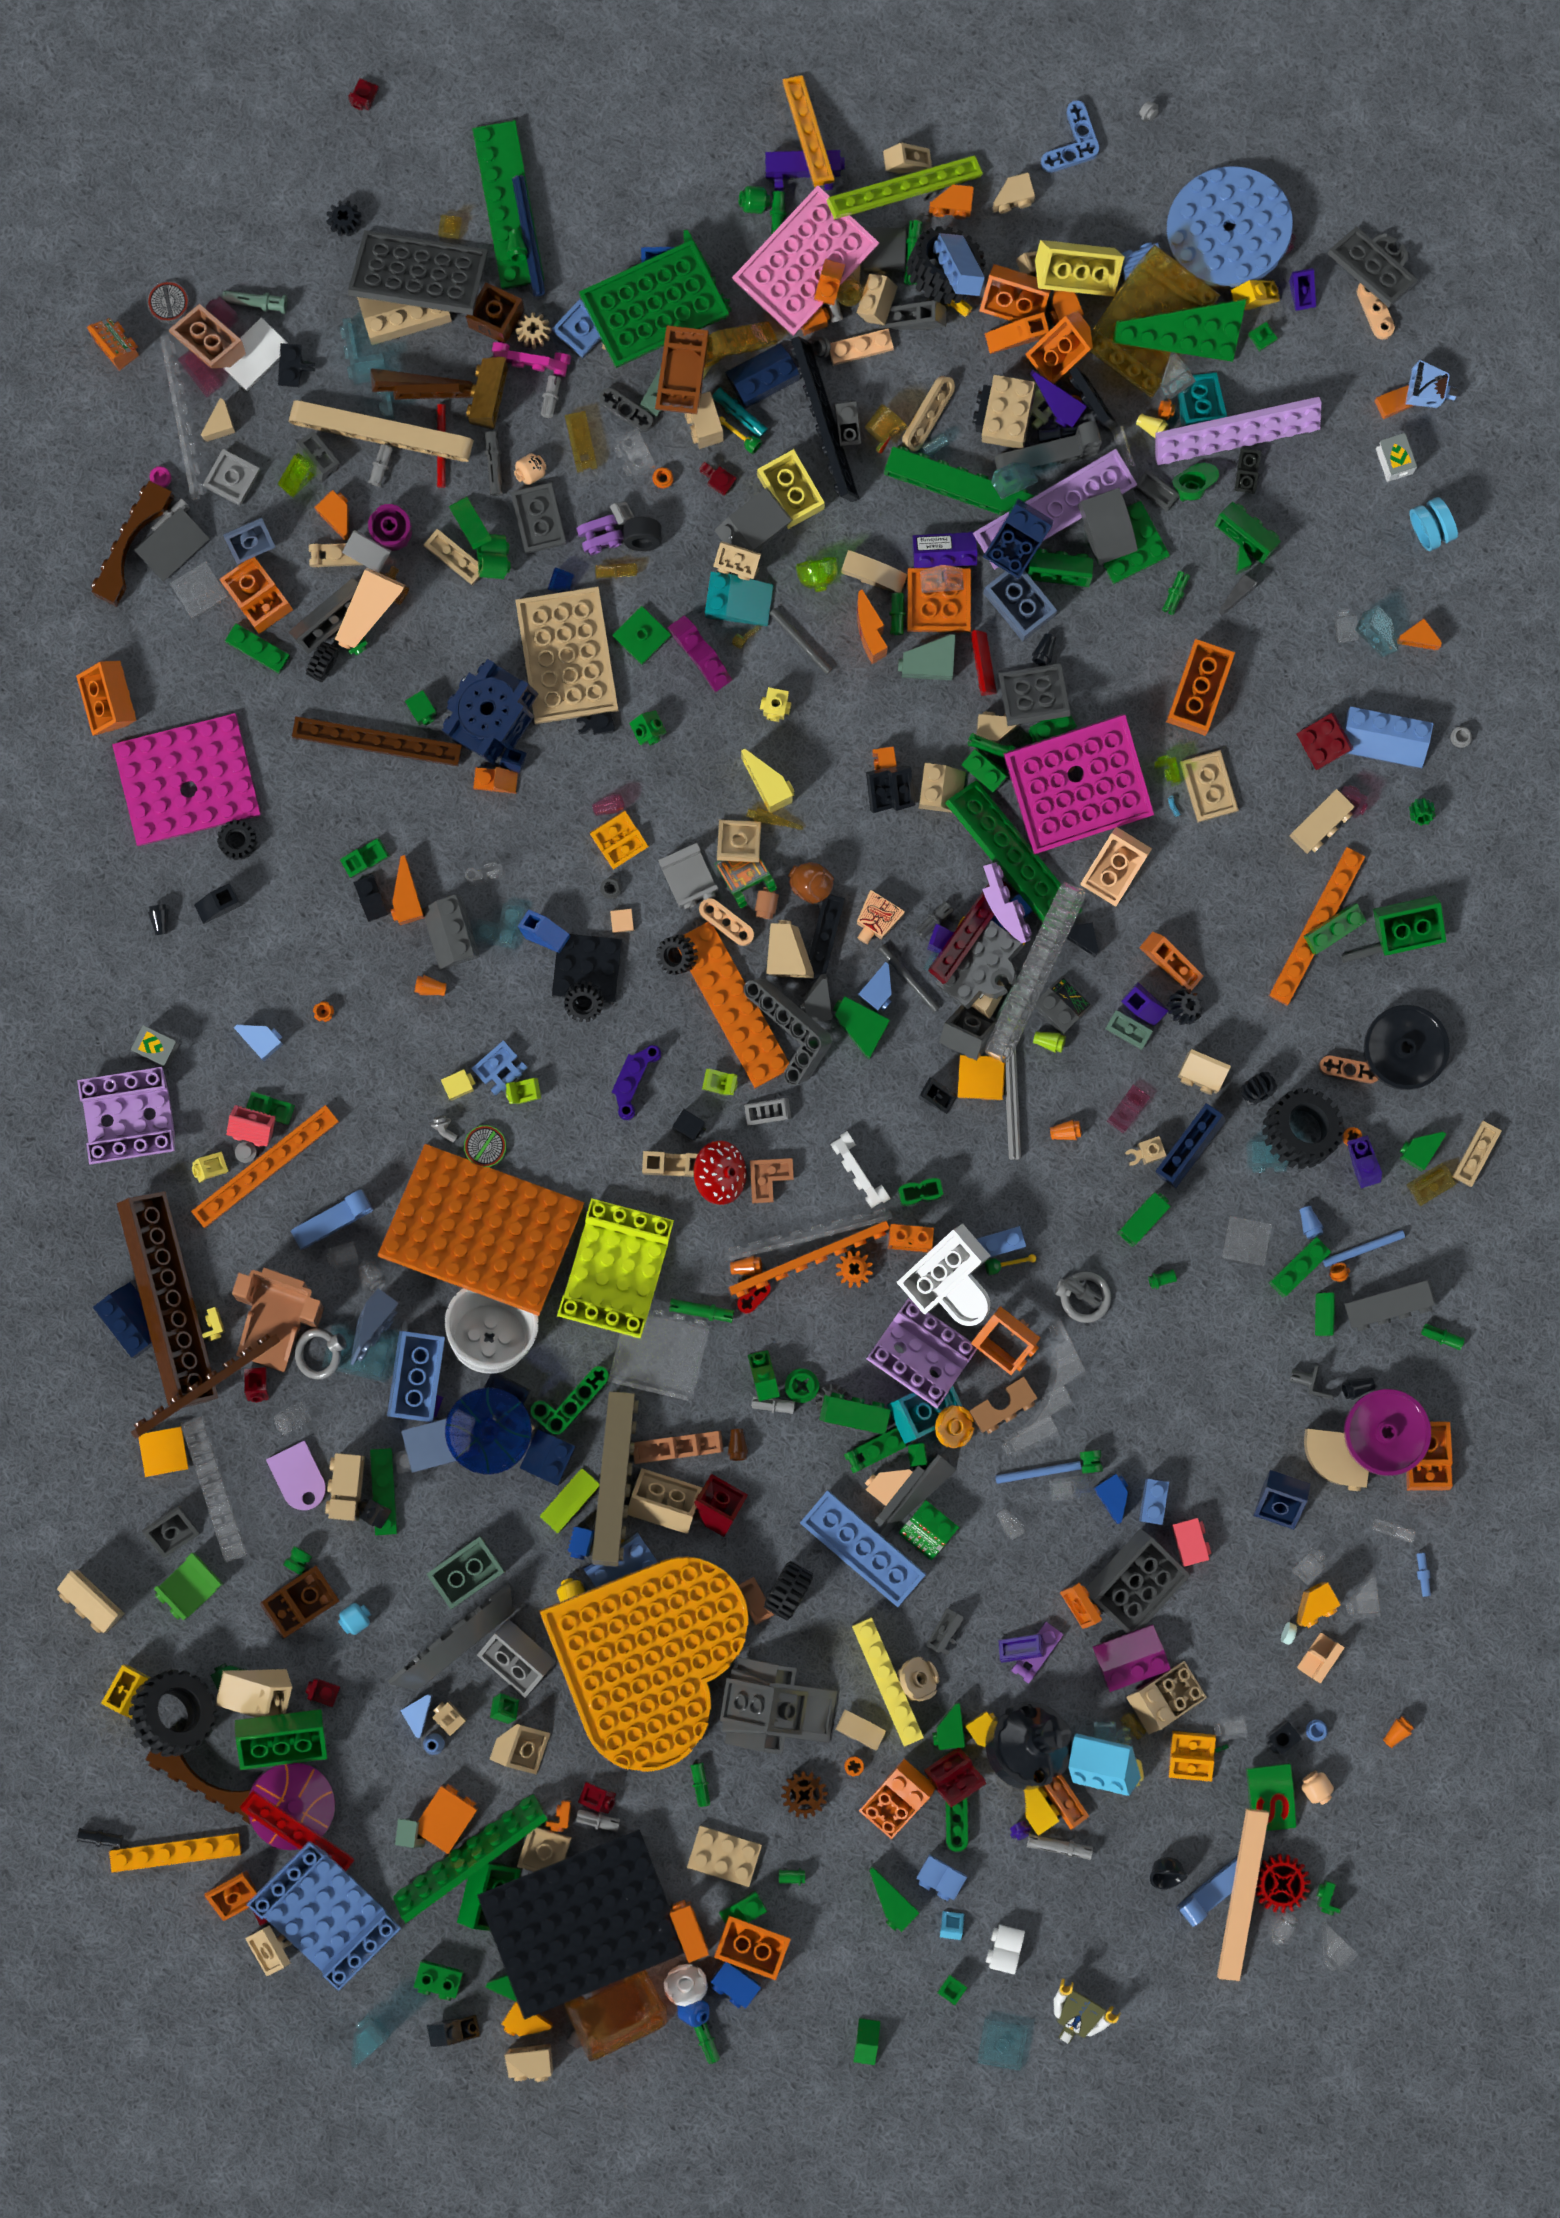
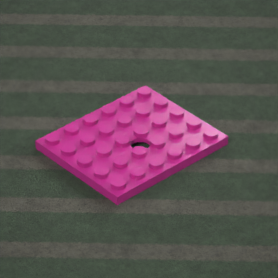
M235 713L112 744L137 846L225 825L227 822H233V820L240 821L261 816ZM193 782L196 784L197 791L193 797L188 798L182 795L181 787L184 783Z
M1125 714L1003 753L1034 854L1154 815ZM1073 766H1080L1083 769L1084 774L1078 782H1072L1068 778V771Z

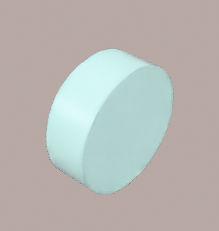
M1288 1622L1285 1625L1281 1635L1282 1643L1289 1645L1293 1642L1297 1632L1296 1624Z

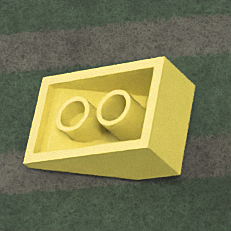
M746 749L741 750V759L769 813L771 814L791 804L794 796L793 792L795 791L790 781H785L782 775Z

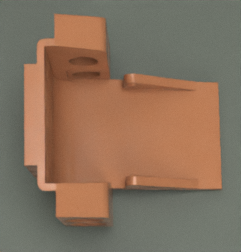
M263 1268L262 1272L252 1270L249 1276L238 1273L232 1295L237 1301L251 1305L252 1309L248 1312L236 1356L242 1357L240 1352L249 1346L252 1349L259 1345L257 1341L268 1334L271 1337L276 1334L280 1342L252 1360V1362L285 1373L301 1323L318 1328L324 1311L321 1301L310 1298L312 1291L304 1281L267 1268Z

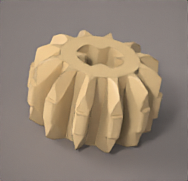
M534 312L531 313V318L524 314V321L519 320L517 322L519 326L516 329V334H519L518 341H524L525 347L532 343L533 349H536V343L543 347V340L549 341L550 337L548 334L552 332L551 328L547 327L549 321L543 320L542 314L537 318ZM535 327V333L531 334L532 328Z

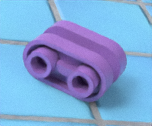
M614 514L584 523L576 528L579 537H586L587 541L582 543L585 553L595 555L600 553L602 548L608 546L615 548L621 545L623 534L621 530H614V527L618 525ZM606 530L607 532L606 534L597 537L594 536L595 533Z

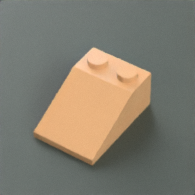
M1115 827L1080 885L1116 907L1152 848Z

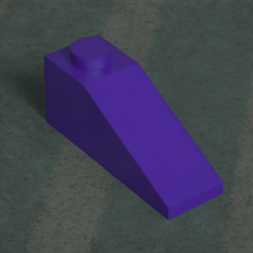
M1032 370L1030 374L1052 414L1057 417L1055 421L1065 428L1067 425L1073 428L1087 406Z

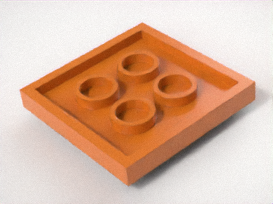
M908 568L907 632H970L971 568Z

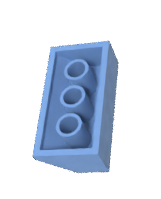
M1350 706L1346 713L1343 730L1354 750L1347 754L1422 768L1430 744L1433 723Z
M399 1331L387 1416L433 1422L445 1337Z

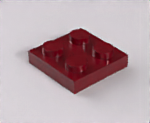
M1330 713L1296 733L1316 771L1354 750L1334 713Z

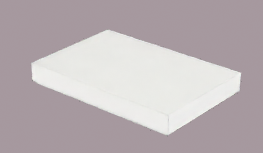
M262 317L240 338L246 355L233 366L224 368L246 391L279 361L280 343L288 344Z

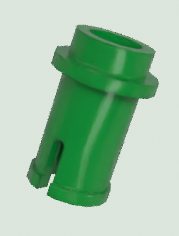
M1173 1269L1159 1274L1152 1273L1151 1276H1148L1152 1289H1159V1286L1177 1281Z
M801 1868L799 1870H779V1884L796 1883L799 1886L805 1884V1870H801Z

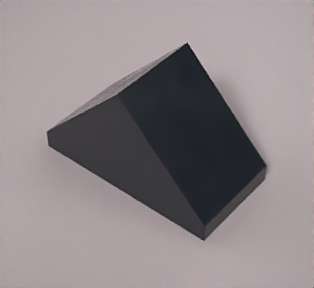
M1093 922L1066 927L1060 932L1061 936L1093 957H1096L1099 949Z
M929 1077L918 1099L948 1114L957 1095Z

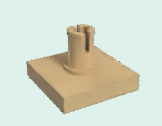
M270 1926L245 1938L266 1976L291 1964L283 1949L292 1945L289 1940L282 1942L286 1939L283 1935L276 1938Z

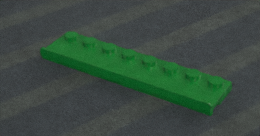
M513 120L472 128L501 288L504 290L531 284L527 257L522 262L514 263L507 256L509 232L511 230H520L522 236L512 178L517 175H523L525 178L543 281H545L516 122Z

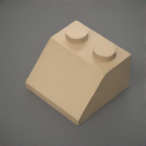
M925 763L919 809L953 813L945 802L964 789L966 772L946 765Z
M1191 1049L1187 1053L1177 1077L1181 1078V1082L1185 1085L1192 1087L1195 1084L1200 1086V1090L1204 1093L1212 1095L1214 1092L1217 1094L1231 1066Z

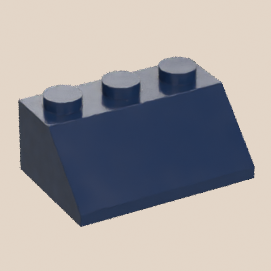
M780 343L725 372L744 409L800 380V375L794 361Z
M131 1282L110 1293L93 1306V1309L131 1358L136 1359L153 1346L140 1294Z

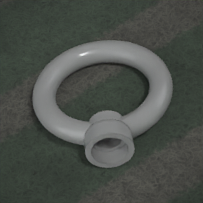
M1079 1272L1071 1276L1077 1281H1092L1100 1287L1103 1301L1100 1308L1091 1314H1081L1073 1309L1069 1301L1071 1291L1064 1287V1280L1060 1279L1055 1295L1061 1297L1063 1309L1072 1319L1078 1322L1090 1323L1099 1320L1106 1314L1111 1304V1292L1108 1284L1101 1276L1092 1272Z
M321 1328L306 1331L298 1339L295 1347V1360L298 1368L304 1375L312 1379L320 1380L331 1376L340 1364L341 1351L347 1347L346 1340L340 1333L333 1335L331 1332ZM313 1337L326 1339L327 1346L332 1352L330 1365L322 1371L312 1370L304 1360L303 1350L305 1344Z

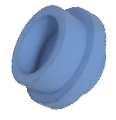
M1312 1720L1306 1726V1735L1313 1741H1321L1327 1735V1726L1321 1720Z

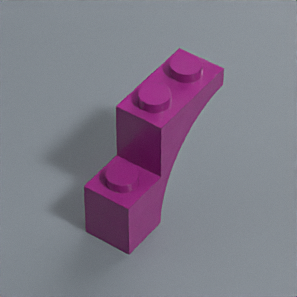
M685 615L668 627L676 642L692 659L715 692L732 681L714 649L704 641L696 626Z

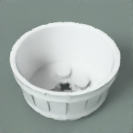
M464 1288L453 1297L445 1315L446 1335L455 1355L465 1366L481 1373H499L515 1366L531 1349L538 1332L537 1315ZM485 1333L489 1335L493 1333L495 1335L493 1343L484 1341L486 1338Z

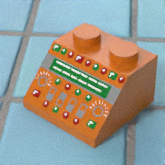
M108 318L87 327L94 341L119 371L139 356L136 351L138 348L137 344L131 337L127 339L123 335L125 330L118 321L114 324Z

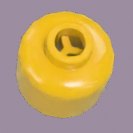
M568 1578L561 1582V1586L557 1589V1596L561 1602L586 1591L581 1581Z

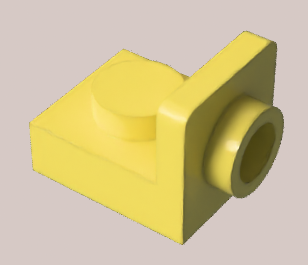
M222 1151L198 1158L192 1163L193 1175L198 1179L199 1183L228 1172Z
M218 1308L207 1309L206 1322L208 1327H212L213 1330L203 1333L202 1336L203 1339L208 1338L209 1341L221 1338V1334L225 1333V1329Z

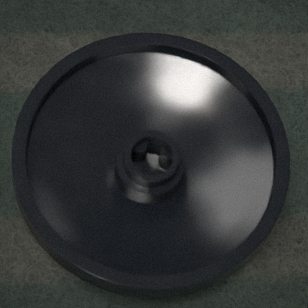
M1399 1005L1385 1010L1372 1021L1364 1039V1056L1369 1069L1379 1081L1394 1089L1414 1090L1430 1084L1442 1073L1449 1058L1450 1043L1445 1027L1434 1014L1419 1006Z

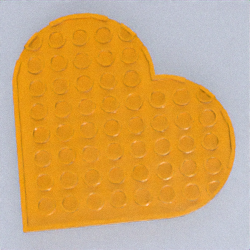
M674 1557L657 1562L539 1610L589 1740L596 1750L613 1764L627 1770L631 1769L642 1772L661 1770L678 1763L690 1754L698 1741L702 1739L708 1725L711 1710V1698L707 1682L726 1671L736 1656L740 1654L746 1640L745 1636L748 1626L747 1605L736 1582L717 1565L695 1557Z

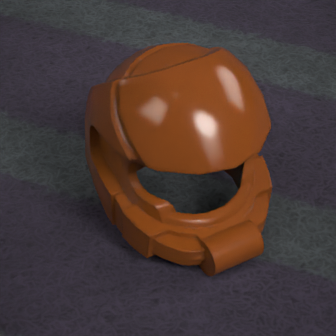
M808 862L801 864L799 867L794 865L788 874L793 893L808 903L821 902L832 891L834 877L825 867L818 863Z

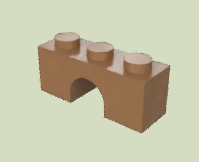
M1024 1377L1004 1388L1010 1399L1005 1409L997 1410L993 1408L987 1399L969 1410L982 1433L987 1431L990 1434L999 1428L998 1423L1002 1420H1005L1007 1423L1017 1417L1015 1412L1023 1408L1026 1411L1036 1405L1034 1400L1037 1397Z

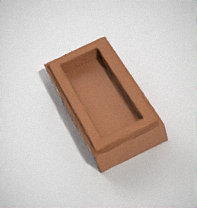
M754 1577L738 1585L755 1625L775 1615L764 1608L766 1598Z

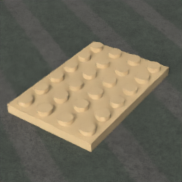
M599 587L515 600L528 683L539 693L532 704L535 724L618 711Z

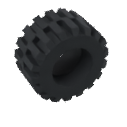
M792 1561L786 1563L764 1603V1608L786 1621L789 1620L813 1580V1573Z

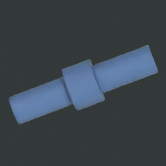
M1417 1553L1419 1568L1417 1577L1421 1582L1422 1597L1431 1596L1429 1584L1431 1576L1430 1570H1427L1425 1553Z

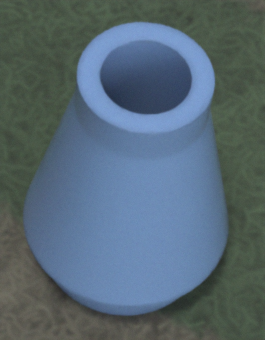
M1312 1207L1301 1208L1299 1211L1303 1234L1307 1236V1239L1322 1235L1324 1227Z
M432 1733L425 1737L423 1747L428 1754L437 1755L444 1749V1739L439 1734ZM429 1742H435L436 1748L431 1749Z

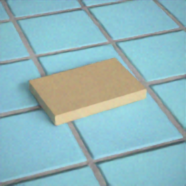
M1221 750L1180 761L1197 822L1234 813L1239 810Z

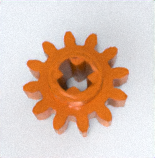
M848 1251V1258L840 1256L843 1263L836 1264V1267L841 1269V1271L836 1273V1276H843L841 1284L848 1281L849 1288L853 1286V1283H856L857 1287L860 1288V1281L863 1280V1282L868 1283L869 1281L865 1276L873 1275V1272L867 1270L873 1264L865 1262L868 1258L867 1255L860 1258V1251H857L855 1256H852V1253ZM857 1264L860 1273L857 1275L855 1273L853 1275L850 1274L849 1266Z

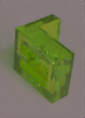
M1170 755L1158 757V761L1154 762V769L1167 766V769H1164L1166 781H1170L1171 787L1180 785L1181 778L1176 757L1170 758Z

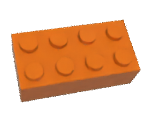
M1198 639L1194 640L1166 723L1206 736L1235 652Z

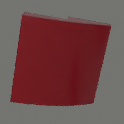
M961 1748L954 1749L924 1770L933 1786L951 1808L986 1785L985 1778L974 1768L971 1759Z

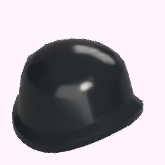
M1163 1857L1154 1862L1150 1874V1883L1155 1888L1166 1890L1182 1883L1187 1879L1188 1874L1184 1871L1179 1860L1172 1857Z

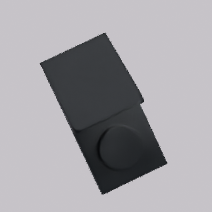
M374 875L353 882L368 922L388 915Z

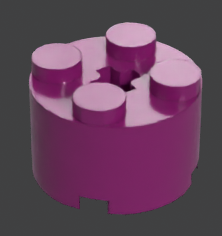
M394 504L381 505L369 517L368 529L373 541L391 551L400 550L408 545L412 536V525L407 513L399 506ZM389 525H393L394 527L391 531L387 530L389 528Z

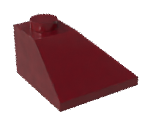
M711 1474L694 1503L705 1527L725 1537L748 1494Z

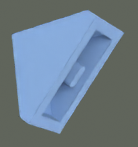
M431 1694L400 1710L417 1738H421L433 1696Z

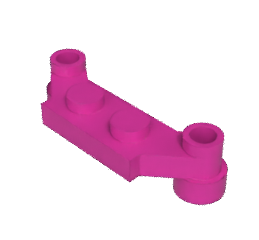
M493 342L492 346L493 357H505L507 363H512L511 366L524 368V365L532 366V369L536 371L550 369L554 371L553 375L566 377L567 366L570 365L571 355L564 353H555L554 359L545 356L510 351L509 345Z

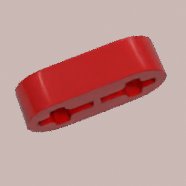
M770 1283L765 1287L766 1293L760 1292L757 1296L754 1295L757 1291L756 1286L748 1289L749 1293L738 1299L737 1306L740 1312L744 1314L752 1313L769 1295L771 1291ZM751 1296L755 1299L751 1302L752 1308H745L744 1310L741 1301L743 1299L747 1301Z

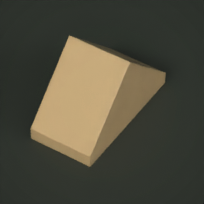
M221 398L201 433L203 440L207 442L235 433L227 405Z

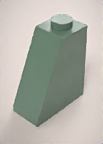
M948 635L904 652L903 659L898 660V671H902V678L952 680L955 635Z

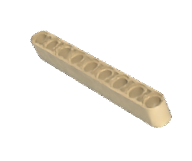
M298 400L293 401L289 417V423L293 425L462 462H469L474 441L465 436Z

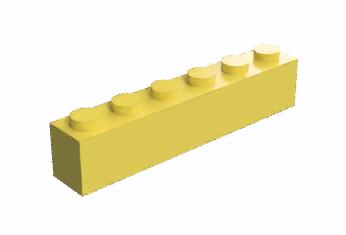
M872 1617L852 1625L903 1746L905 1747L923 1739L922 1732Z

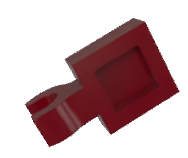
M703 462L699 468V472L710 479L707 485L723 496L727 494L737 479L720 466L715 471L709 464Z

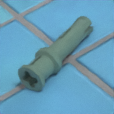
M224 290L223 303L260 307L266 312L268 310H275L285 314L288 297L287 295L274 296L267 292L263 293V295Z

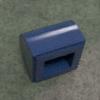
M506 748L500 761V767L521 773L527 753L517 749L510 751Z

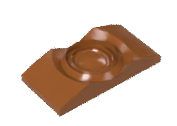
M667 326L655 405L656 410L689 414L698 413L707 359L708 330Z

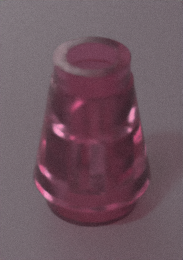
M612 793L592 804L595 816L620 813L621 810L625 809L620 793Z

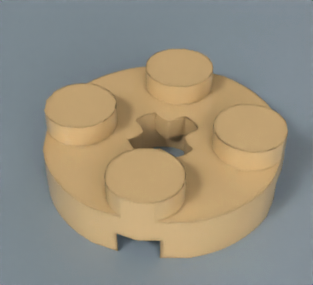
M915 1657L906 1661L902 1668L898 1670L897 1676L901 1687L910 1701H925L936 1694L937 1690L935 1689L936 1684L939 1683V1675L935 1666L930 1661L926 1662L922 1657ZM919 1676L922 1678L920 1683L917 1681V1677Z

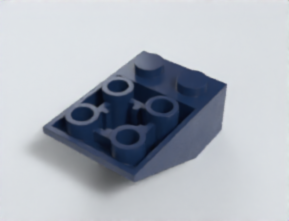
M1017 498L983 557L1019 579L1051 529L1054 520Z

